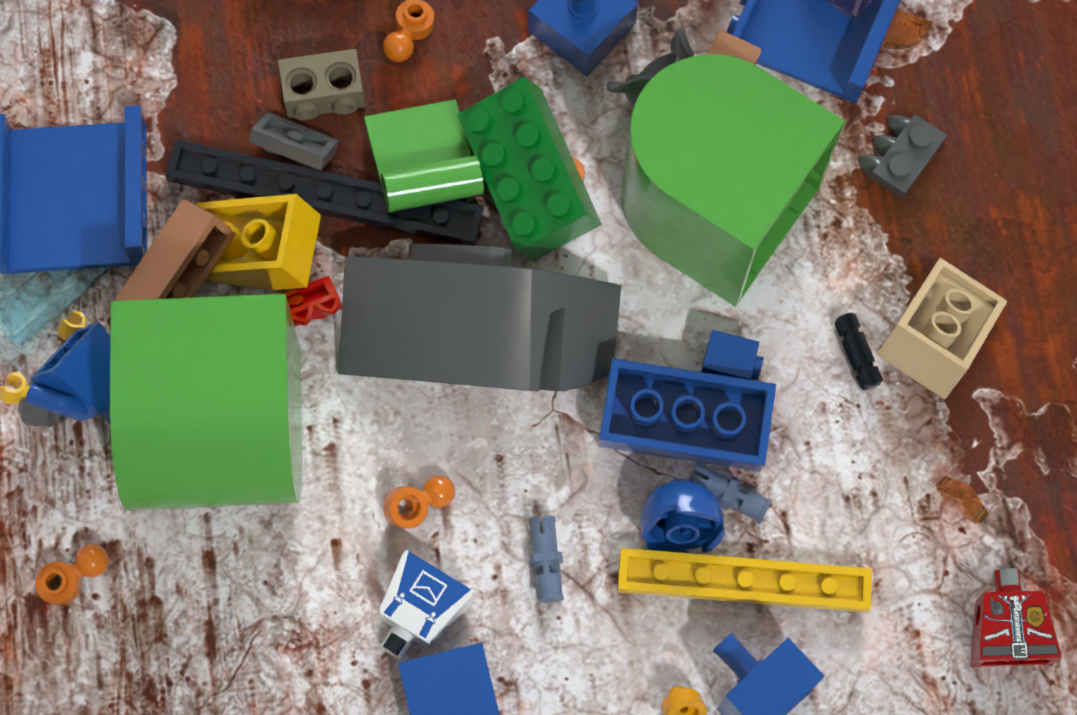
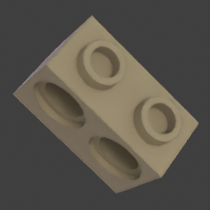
M356 49L278 60L288 119L310 120L319 114L335 112L344 115L353 113L357 109L365 108ZM339 81L351 83L346 88L341 89L333 86ZM307 86L312 88L306 94L295 93V90L299 87Z

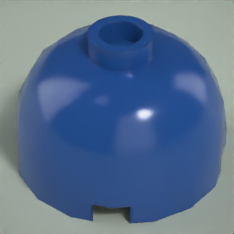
M676 479L657 487L648 495L641 510V538L647 541V548L649 550L689 553L687 549L702 547V553H705L720 544L725 535L724 519L719 500L706 486L692 481Z

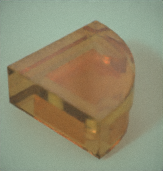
M897 9L883 47L888 49H906L918 44L929 33L933 21Z
M945 475L935 485L937 491L947 502L952 498L965 510L963 516L968 520L981 524L989 515L972 486Z

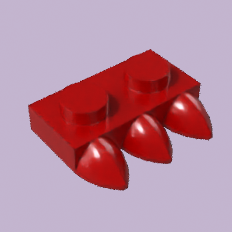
M329 276L308 283L307 288H297L282 293L287 296L295 327L298 325L308 326L312 320L334 316L338 310L342 309L341 300Z

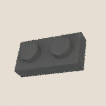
M267 112L251 129L249 142L262 147L269 153L280 154L299 162L302 166L321 171L336 154L339 140Z

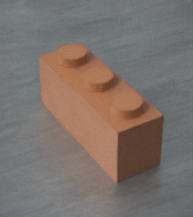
M183 199L115 300L193 298L236 233L215 215Z

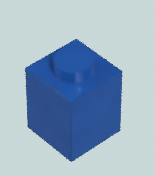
M712 330L701 372L758 381L764 357L757 355L760 342Z

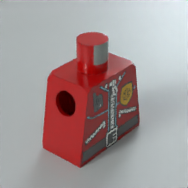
M1005 568L995 570L996 592L983 593L975 602L971 667L1053 664L1061 658V652L1044 593L1042 591H1021L1019 569Z

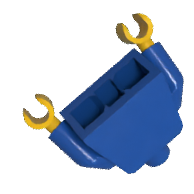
M74 311L70 313L68 321L62 319L57 329L58 335L65 342L30 378L33 384L31 386L26 385L25 377L19 372L10 373L7 376L6 384L16 389L1 386L0 399L7 404H16L24 397L28 404L79 422L101 414L110 425V334L106 332L100 322L86 326V317L82 312Z

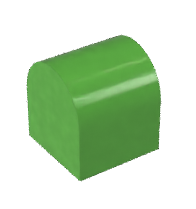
M716 54L697 55L679 60L658 72L646 84L632 112L621 189L622 207L628 225L637 239L650 252L736 307L820 189L845 121L768 72L745 60Z
M286 294L111 301V446L117 490L121 504L126 511L300 502L303 461L301 351Z

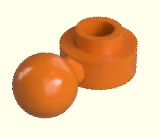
M406 0L398 6L395 18L397 31L387 35L383 42V51L389 60L393 62L406 61L414 50L412 40H421L432 32L434 11L428 3L422 0ZM411 14H417V15H420V17H416V18H415V17H412V16H410V15H411Z
M436 475L430 477L425 482L422 491L414 487H396L385 497L383 504L384 515L387 521L395 527L415 528L425 520L429 505L434 508H444L453 501L455 486L449 478ZM401 500H404L406 503V510L403 514H400L398 510Z
M88 544L77 552L75 563L72 565L64 562H51L45 565L36 577L35 585L38 595L44 601L54 605L71 603L81 591V578L84 576L89 578L98 577L107 570L109 566L107 551L100 545ZM60 575L62 584L58 589L53 590L50 585L53 577Z

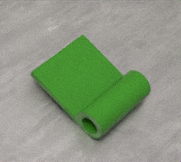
M456 99L364 117L384 200L389 213L484 193L480 164L477 156L471 155L465 132L457 116L459 109Z

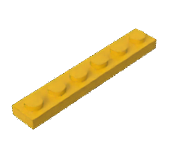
M621 548L617 592L869 613L871 610L872 568Z

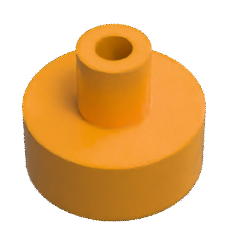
M682 686L671 688L669 695L665 697L661 704L663 715H707V708L701 694L691 688H684Z

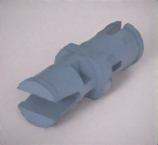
M697 463L694 472L688 480L706 486L719 500L721 508L726 509L727 506L756 520L759 524L772 501L739 485V479L732 477L730 480L702 466L700 463Z
M542 515L543 533L542 522L539 521V516H535L529 519L533 545L530 565L535 567L537 599L539 603L559 602L564 600L560 573L563 555L557 548L556 518L552 515Z

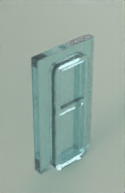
M110 267L6 275L0 281V331L19 349L110 270Z

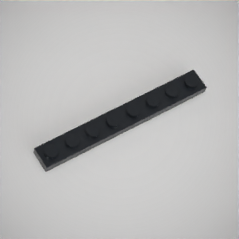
M181 140L175 141L165 174L168 182L243 198L297 194L321 215L460 245L476 246L484 215L483 205L460 200H451L389 213L380 183Z

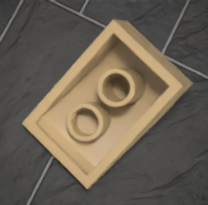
M939 258L876 355L927 389L946 399L967 372L1008 301L942 258Z

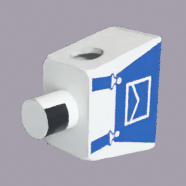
M405 550L378 612L380 620L392 627L381 643L380 648L399 660H402L413 641L431 650L475 600L474 591L408 550Z

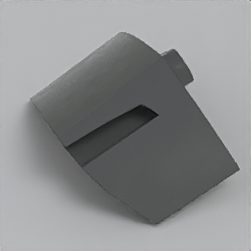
M409 244L408 259L345 256L338 374L539 392V390L568 391L581 388L610 374L612 358H615L622 285L544 270L511 267L512 250L492 246Z

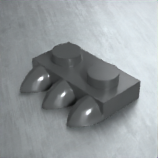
M916 114L912 118L901 115L887 117L888 125L897 138L889 135H875L872 138L876 150L883 158L875 155L858 156L859 165L863 172L870 179L901 199L910 190L947 137V134Z

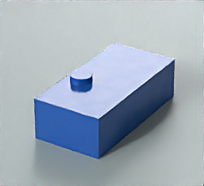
M612 358L598 447L761 472L766 463L777 384Z
M482 642L398 663L410 715H500Z

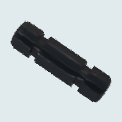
M855 313L841 315L836 318L835 327L839 336L844 337L842 344L853 371H858L856 378L862 390L873 389L881 384L883 378L878 366H873L875 359L864 332H859V327H861Z

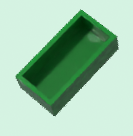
M524 76L457 114L471 149L478 158L481 172L515 251L518 254L535 261L602 225L540 87Z

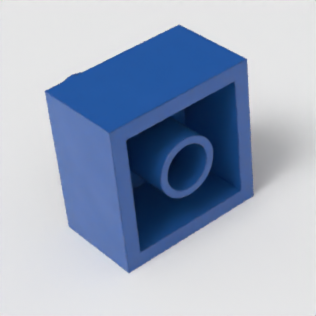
M538 0L529 9L528 32L585 76H588L636 24L639 2L636 0Z
M730 633L713 649V652L739 678L738 684L725 695L717 708L722 715H787L825 677L789 637L768 657L759 661L751 655L733 633Z

